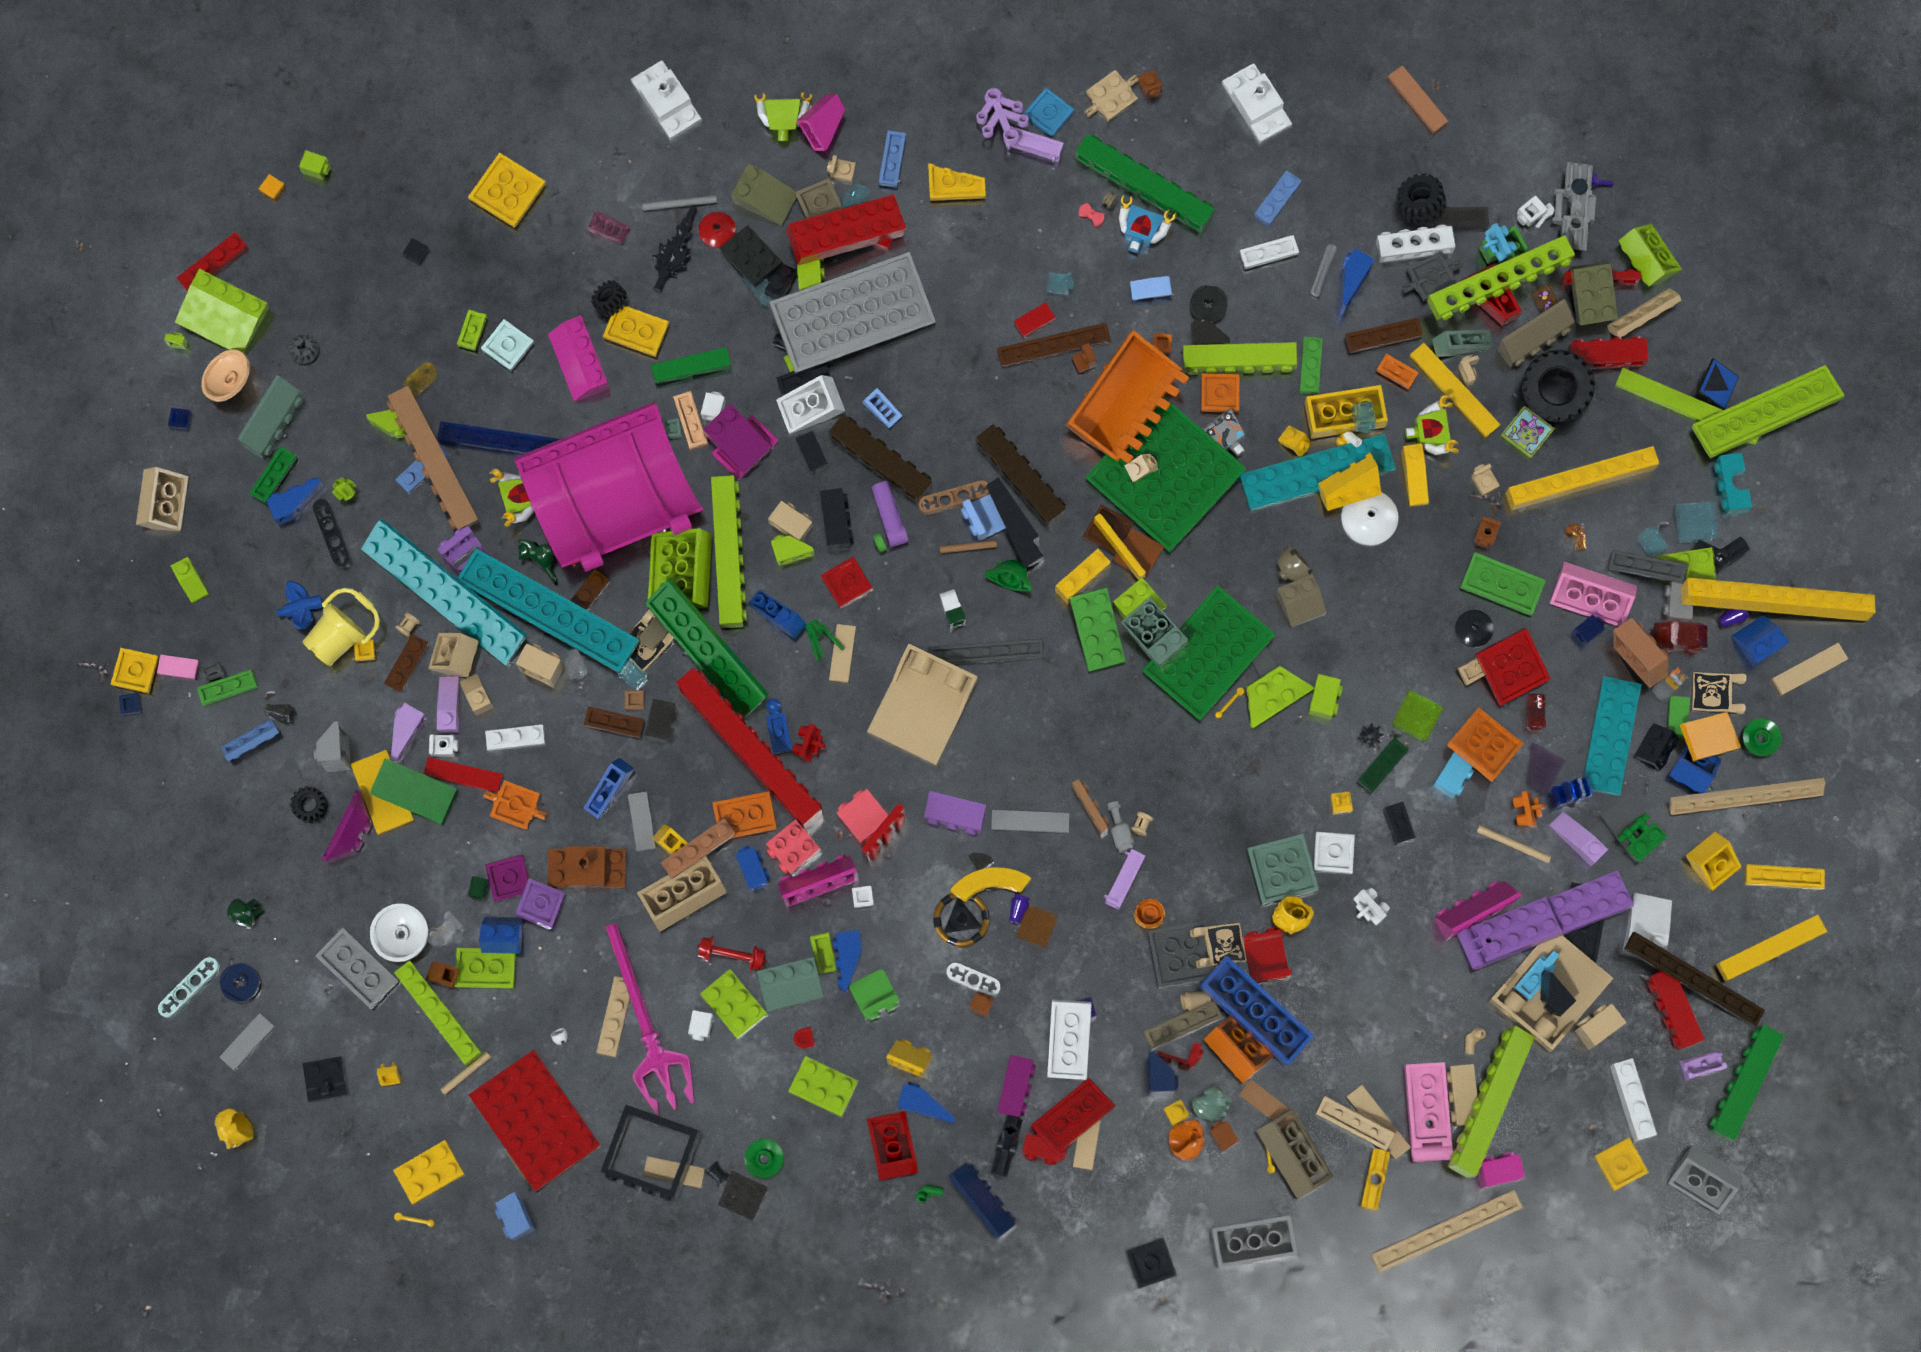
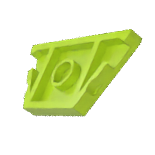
M1281 666L1270 670L1246 686L1249 698L1250 727L1258 726L1312 691L1314 687Z

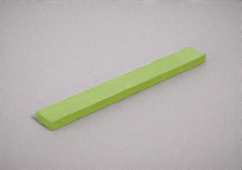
M1622 368L1615 384L1620 389L1698 422L1723 411L1625 368ZM1759 437L1748 441V443L1756 445Z

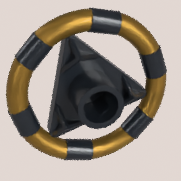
M952 893L947 894L937 904L933 915L934 928L938 936L947 944L955 947H968L976 944L986 934L990 923L989 910L984 901L977 895H973L969 900L975 902L980 908L983 921L982 926L962 900ZM957 899L945 930H943L940 917L944 906ZM980 929L979 932L967 940H958L946 934Z

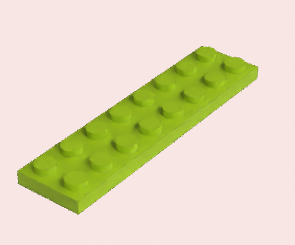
M1824 365L1694 423L1691 428L1709 458H1712L1843 399L1845 395L1828 367Z

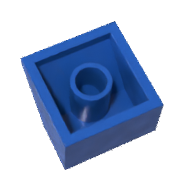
M1764 615L1731 636L1753 667L1789 643V640L1779 626Z
M1685 744L1669 776L1673 777L1675 781L1687 785L1695 792L1705 793L1714 780L1722 760L1712 756L1693 762L1688 746Z
M484 917L479 936L481 953L521 954L524 919L518 917Z

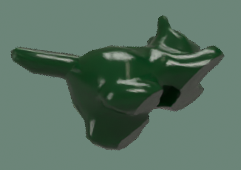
M518 539V542L521 544L518 546V559L532 558L545 569L555 583L557 579L551 567L556 557L550 545H538L535 541Z

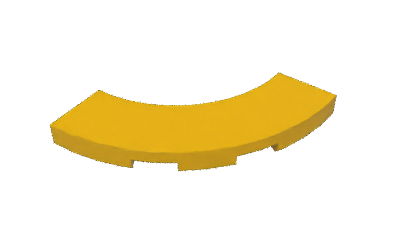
M986 868L966 875L950 889V892L964 902H967L976 893L990 887L1008 889L1020 895L1030 883L1031 877L1013 869Z

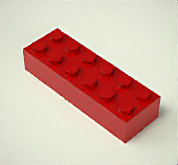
M893 194L789 223L786 233L799 266L901 237L906 231V225Z

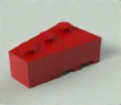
M1493 263V264H1491V265H1489V266H1487V267H1485V268H1483V269H1481V270H1479V271H1477V272H1475V273H1473V274H1471V275H1469V276L1463 278L1462 280H1465V279H1467V278H1469V277H1471V276H1474V275H1476V274H1478V273H1480V272H1483V271H1485V270H1487V269H1489V268H1492V267L1496 266V264ZM1497 277L1500 282H1505L1503 277ZM1480 285L1482 289L1489 290L1488 285ZM1510 289L1505 290L1502 295L1496 298L1491 296L1487 298L1486 302L1480 304L1502 326L1519 318L1522 312ZM1467 291L1465 292V293H1467L1470 297H1472V294H1471L1470 292H1467Z

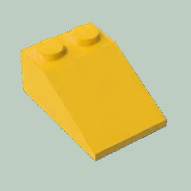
M901 1039V1041H895L886 1059L888 1064L924 1078L933 1055L929 1054V1049L921 1046L917 1049L912 1047L911 1042Z

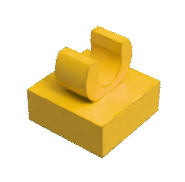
M1351 792L1331 794L1333 814L1353 811Z
M392 1062L391 1067H385L383 1063L380 1068H377V1076L381 1086L400 1084V1075L395 1062Z

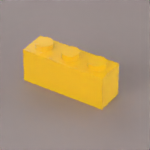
M1099 549L1095 550L1055 586V592L1069 604V597L1082 593L1110 568L1111 562Z

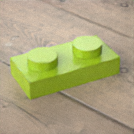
M468 310L457 342L459 347L476 351L487 319L486 314Z

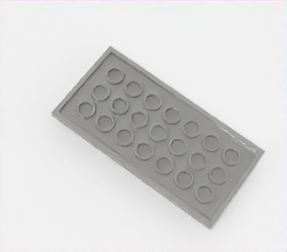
M910 252L769 302L795 373L936 323Z

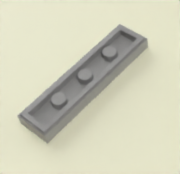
M992 810L991 830L1069 833V813Z

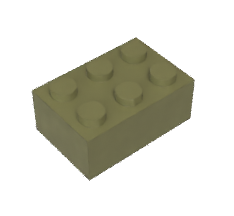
M1603 261L1570 267L1577 323L1579 325H1586L1618 319L1611 263Z

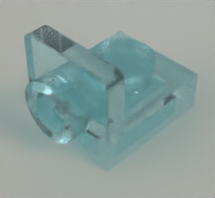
M854 182L843 196L842 207L847 208L864 203L870 196L871 190Z
M1049 272L1046 292L1069 295V289L1073 290L1075 278H1071L1072 272H1068L1067 275Z
M1658 526L1653 529L1652 527L1645 529L1639 539L1649 557L1653 558L1668 549V546L1658 533L1660 530Z
M631 659L626 662L620 673L617 672L618 676L633 690H637L648 679V676Z

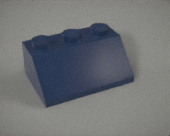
M1149 1052L1147 1056L1149 1097L1173 1096L1179 1087L1178 1075L1175 1076L1174 1070L1154 1052Z

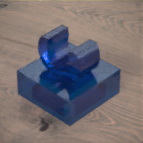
M171 408L168 427L188 430L191 411Z

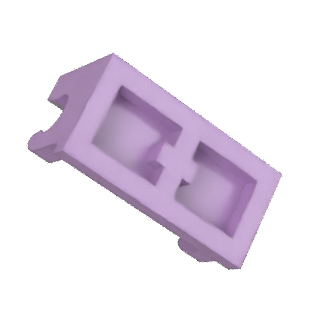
M1714 1051L1679 1061L1685 1080L1726 1069V1062H1723L1721 1059L1722 1052Z

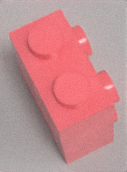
M868 789L864 791L859 790L853 795L854 799L849 803L844 802L840 805L837 812L839 819L861 845L870 838L888 816Z
M796 819L766 843L768 855L780 862L778 866L784 874L788 872L791 876L821 852L819 846Z

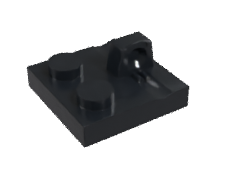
M342 1056L302 1063L309 1103L348 1096Z
M1164 1238L1126 1251L1139 1289L1177 1276Z

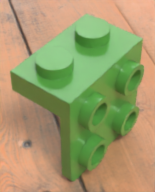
M879 969L851 983L849 986L865 1020L870 1019L872 1021L880 1017L881 1012L885 1010L890 1012L898 1007L897 1004L900 1003L883 969Z

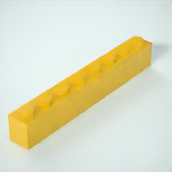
M1654 446L1509 487L1506 491V496L1511 511L1652 471L1660 463Z

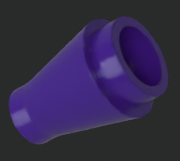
M1730 609L1719 617L1722 626L1726 627L1746 621L1749 615L1747 610Z
M1015 893L1014 898L1011 900L1010 921L1021 922L1023 915L1030 905V898Z

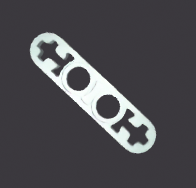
M211 957L203 959L158 1005L160 1015L165 1018L175 1016L218 973L220 968L218 961ZM208 962L211 964L214 962V969L212 971L207 970L205 972V974L208 975L206 978L203 974L198 972L200 969L204 972L207 969L206 964ZM195 975L201 977V983L197 986L191 984V978ZM181 989H185L187 992L184 1000L177 998V992ZM173 997V999L176 1002H178L179 1005L177 1006L176 1004H173L170 1007L172 1011L170 1013H164V1006H170L173 1003V1001H171L170 999Z

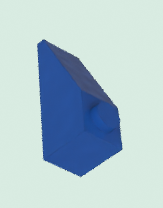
M621 758L611 762L583 809L597 819H600L624 787L635 768Z
M914 1082L903 1084L897 1106L899 1109L955 1124V1118L924 1089L919 1088L920 1084Z

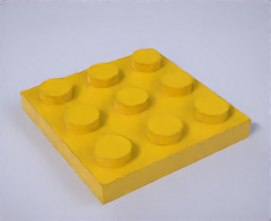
M499 153L470 193L468 199L516 228L546 185V181Z

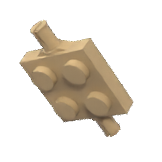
M1115 69L1086 90V94L1092 101V106L1084 111L1085 114L1090 117L1098 111L1107 121H1110L1138 100L1131 86L1138 82L1139 79L1136 78V75H1133L1126 81Z

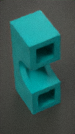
M1742 453L1719 456L1716 462H1714V470L1719 476L1717 484L1719 492L1722 491V509L1725 510L1726 515L1749 512L1752 508L1749 489H1737L1732 483L1733 477L1742 476L1745 472Z

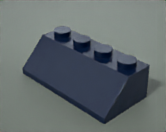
M966 1162L949 1174L948 1179L998 1241L1016 1226L1014 1223L1016 1218L1010 1211L1006 1212L1002 1208L1004 1203L998 1195L994 1197L989 1190L992 1188L987 1181L979 1179L977 1176L979 1171L973 1164L969 1166Z

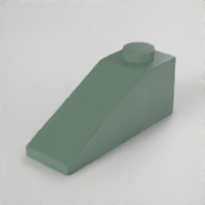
M1490 329L1444 331L1432 339L1436 357L1455 356L1494 347Z

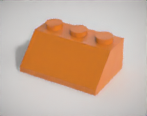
M1231 1016L1220 1023L1203 1039L1242 1084L1274 1057Z

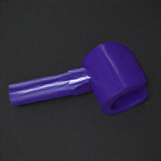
M1592 174L1591 187L1597 185L1613 186V181L1598 180L1597 174Z

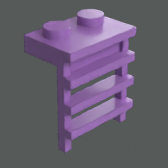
M468 526L459 528L451 539H445L440 543V547L437 548L457 576L460 575L468 560L458 568L454 566V563L478 546L481 549L480 551L490 556Z

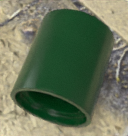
M472 876L468 896L485 899L489 880Z

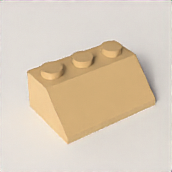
M158 467L145 469L136 525L157 530L181 531L189 476Z

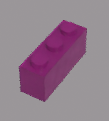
M1010 1054L997 1114L1013 1116L1019 1119L1021 1114L1025 1115L1027 1103H1024L1025 1095H1030L1032 1084H1028L1029 1077H1034L1036 1065H1033V1059Z

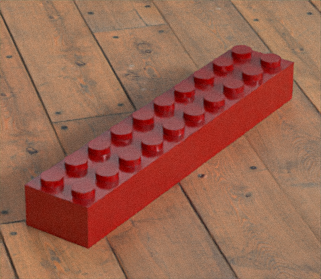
M692 668L676 682L683 696L792 817L798 821L805 831L823 816L821 803L815 797L811 798L809 796V790L803 783L798 784L796 782V776L789 768L787 770L784 769L783 761L776 754L774 756L771 754V748L764 740L761 742L758 740L757 732L751 726L747 728L745 719L739 712H733L732 705L726 698L723 700L720 698L719 690L713 684H708L707 677L701 670L696 671Z

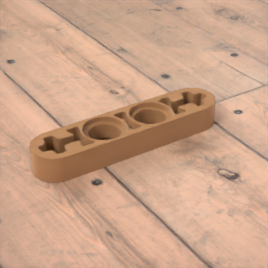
M983 480L924 496L919 500V510L921 513L929 515L961 506L962 502L968 499L972 503L989 495L986 487L988 483ZM979 486L986 488L984 494L978 491L974 493L975 497H972L970 488H973V492L979 490ZM962 490L969 493V497L965 500L958 497V493ZM942 496L950 497V503L947 505L941 504L940 498ZM934 498H937L939 507L936 508L935 504L930 505L928 510L926 507H922L925 501L931 504L934 503Z

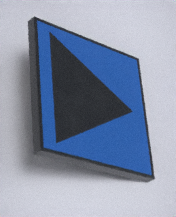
M1712 358L1698 392L1725 410L1739 376Z

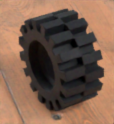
M608 280L607 283H602L603 286L599 285L597 287L598 290L593 292L595 295L591 297L593 299L591 300L593 306L606 317H609V314L613 316L614 312L618 313L619 308L623 309V304L627 302L625 299H628L627 292L616 281Z
M304 786L305 788L303 789L299 788V791H295L293 793L294 797L290 799L292 801L290 803L292 813L306 823H310V821L316 822V819L320 820L322 818L321 815H325V809H327V799L324 797V794L312 786ZM311 797L315 799L316 806L312 811H304L302 809V802L305 798Z

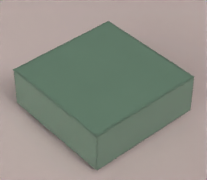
M680 418L662 420L668 440L682 438Z

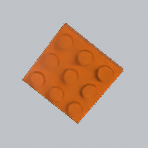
M1478 707L1449 741L1447 746L1493 782L1524 743Z

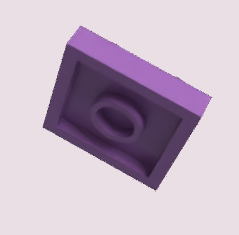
M529 878L514 915L551 929L565 893Z

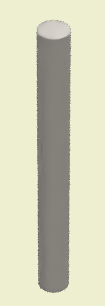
M717 196L642 203L643 211L717 203Z

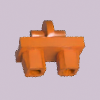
M1522 791V795L1513 797L1515 808H1525V814L1516 815L1517 825L1529 826L1531 828L1537 827L1534 811H1536L1537 818L1542 817L1541 810L1546 809V804H1540L1538 797L1533 798V805L1531 793L1528 791Z

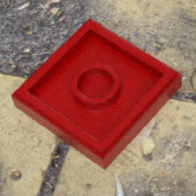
M854 556L821 575L840 608L873 590Z

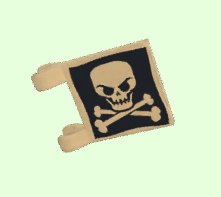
M650 609L628 634L638 639L648 624L656 617ZM668 633L653 651L639 642L629 660L644 673L675 639Z
M1693 672L1692 711L1743 714L1746 710L1745 704H1732V683L1744 684L1746 682V674Z
M1240 923L1198 927L1190 930L1192 938L1205 936L1209 958L1197 960V968L1216 966L1225 956H1228L1235 963L1247 961Z

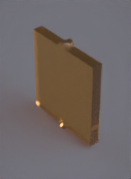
M1029 905L1016 937L1028 941L1029 944L1034 943L1046 948L1058 916L1046 912L1045 909H1038Z

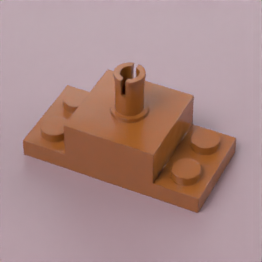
M566 846V849H548L547 886L552 888H626V849H606L605 846Z

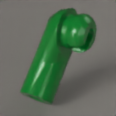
M930 1184L924 1185L916 1193L917 1202L924 1203L932 1195L942 1197L944 1187Z

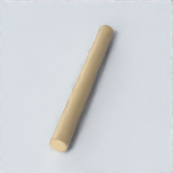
M1481 825L1477 829V832L1546 863H1549L1551 859L1550 855Z

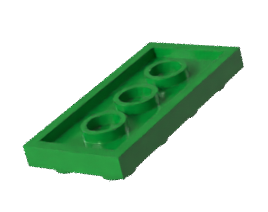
M385 758L369 794L442 824L456 788Z

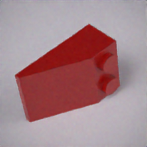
M905 1111L867 1118L879 1181L918 1173L917 1160Z

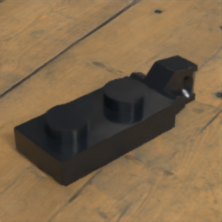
M827 365L820 368L815 366L798 373L793 371L776 379L784 396L820 375L830 376Z

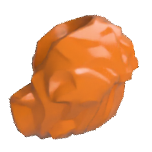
M1192 1119L1174 1125L1169 1133V1145L1174 1155L1184 1161L1193 1160L1199 1155L1205 1144L1201 1123Z

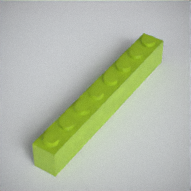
M734 475L711 477L719 624L721 629L744 627L743 621H747L746 609L743 610L742 603L746 602L745 591H741V584H745L744 573H740V566H743V554H739V548L742 547V536H738V529H741V518H737V511H740V500H736V493H739V482L735 481Z
M1517 1026L1503 1031L1500 1046L1494 1051V1060L1487 1068L1486 1079L1479 1087L1480 1093L1472 1103V1112L1464 1122L1465 1128L1457 1139L1458 1145L1450 1155L1448 1167L1466 1178L1476 1177L1535 1039L1533 1035Z

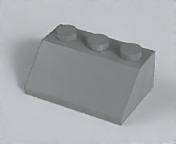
M338 721L333 722L316 742V748L313 750L314 759L327 772L351 770L349 734Z
M1691 1145L1676 1167L1668 1184L1720 1215L1739 1190L1744 1176L1694 1145Z

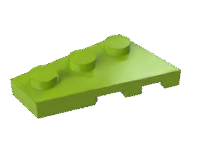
M1713 548L1655 556L1658 559L1688 564L1686 579L1716 580Z

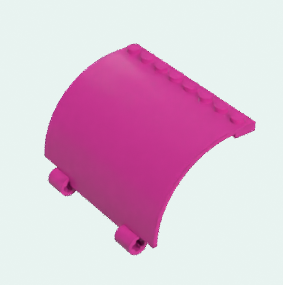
M655 402L514 458L535 515L562 568L580 561L584 571L587 572L604 565L601 555L669 527L674 536L692 529L688 516L703 510L679 466Z

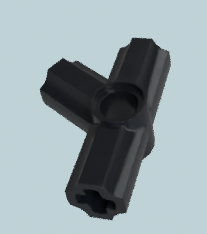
M1741 536L1722 549L1699 539L1694 550L1713 548L1716 572L1726 568L1728 564L1750 550L1747 542ZM1717 556H1724L1726 562H1719Z
M1006 1116L995 1150L996 1155L991 1169L992 1174L1007 1178L1012 1157L1014 1158L1019 1141L1017 1139L1023 1122L1022 1119Z

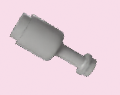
M1118 801L1107 804V810L1111 811L1115 826L1111 828L1115 847L1119 850V853L1129 852L1131 849H1134L1133 845L1135 844L1128 823L1122 822L1119 813L1121 806Z

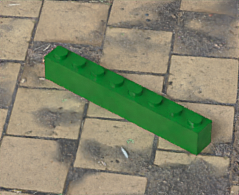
M1087 134L1075 152V158L1162 210L1167 211L1170 209L1169 214L1174 215L1176 213V218L1201 233L1214 215L1215 208H1213L1212 204L1199 200L1190 191L1182 190L1177 183H1170L1160 173H1153L1145 164L1136 163L1131 156L1119 153L1114 146L1102 143L1101 139L1095 135Z

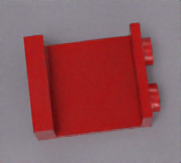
M1277 927L1265 929L1266 932L1258 934V931L1246 933L1247 936L1243 937L1249 974L1258 984L1291 977V970L1288 968L1282 940L1283 931L1282 929L1277 930Z

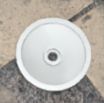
M1382 493V495L1343 506L1341 522L1344 531L1353 541L1362 545L1373 546L1387 541L1393 535L1398 525V511L1394 502L1386 494ZM1368 512H1373L1375 516L1370 517Z
M393 904L385 907L375 916L370 928V940L373 948L381 957L392 962H405L413 959L423 950L428 939V925L425 917L419 910L407 904ZM404 931L405 936L403 938H400V932Z

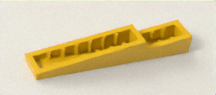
M1816 915L1719 962L1716 966L1726 982L1826 933L1827 930L1819 915Z

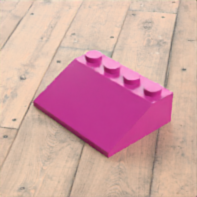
M841 855L836 857L834 862L828 864L826 861L816 865V869H804L798 872L799 875L795 877L789 875L781 878V882L777 884L786 908L859 880L851 856Z
M1497 880L1488 885L1489 889L1483 893L1481 890L1473 893L1470 900L1465 901L1462 899L1454 904L1455 908L1441 910L1437 913L1438 917L1434 921L1445 940L1514 904L1522 896L1521 893L1507 882L1499 883Z

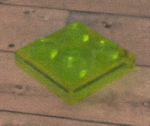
M1409 690L1391 725L1426 742L1444 707Z

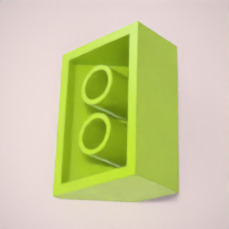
M1653 224L1635 227L1618 240L1622 250L1631 259L1633 267L1641 271L1642 281L1648 286L1657 285L1682 270Z

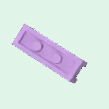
M1010 126L1011 129L1018 132L1019 140L1014 146L1006 144L1008 149L1013 147L1051 159L1052 163H1059L1063 151V142Z
M1131 849L1130 853L1126 851L1125 855L1128 857L1109 895L1104 894L1105 904L1118 910L1145 859V855Z

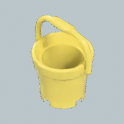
M350 588L337 589L322 603L324 607L322 617L302 642L309 650L315 653L317 658L326 665L332 666L355 643L366 644L375 635L380 621L378 612L374 608V604L361 592L358 593ZM341 593H351L362 605L371 610L374 614L375 623L367 636L346 614L329 603L335 596Z

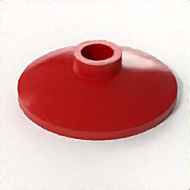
M723 212L709 213L699 224L700 238L710 247L719 248L736 234V226L733 219ZM719 225L720 229L715 230L713 227Z

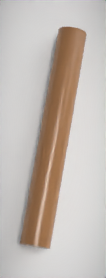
M990 540L940 546V554L996 548L997 541Z

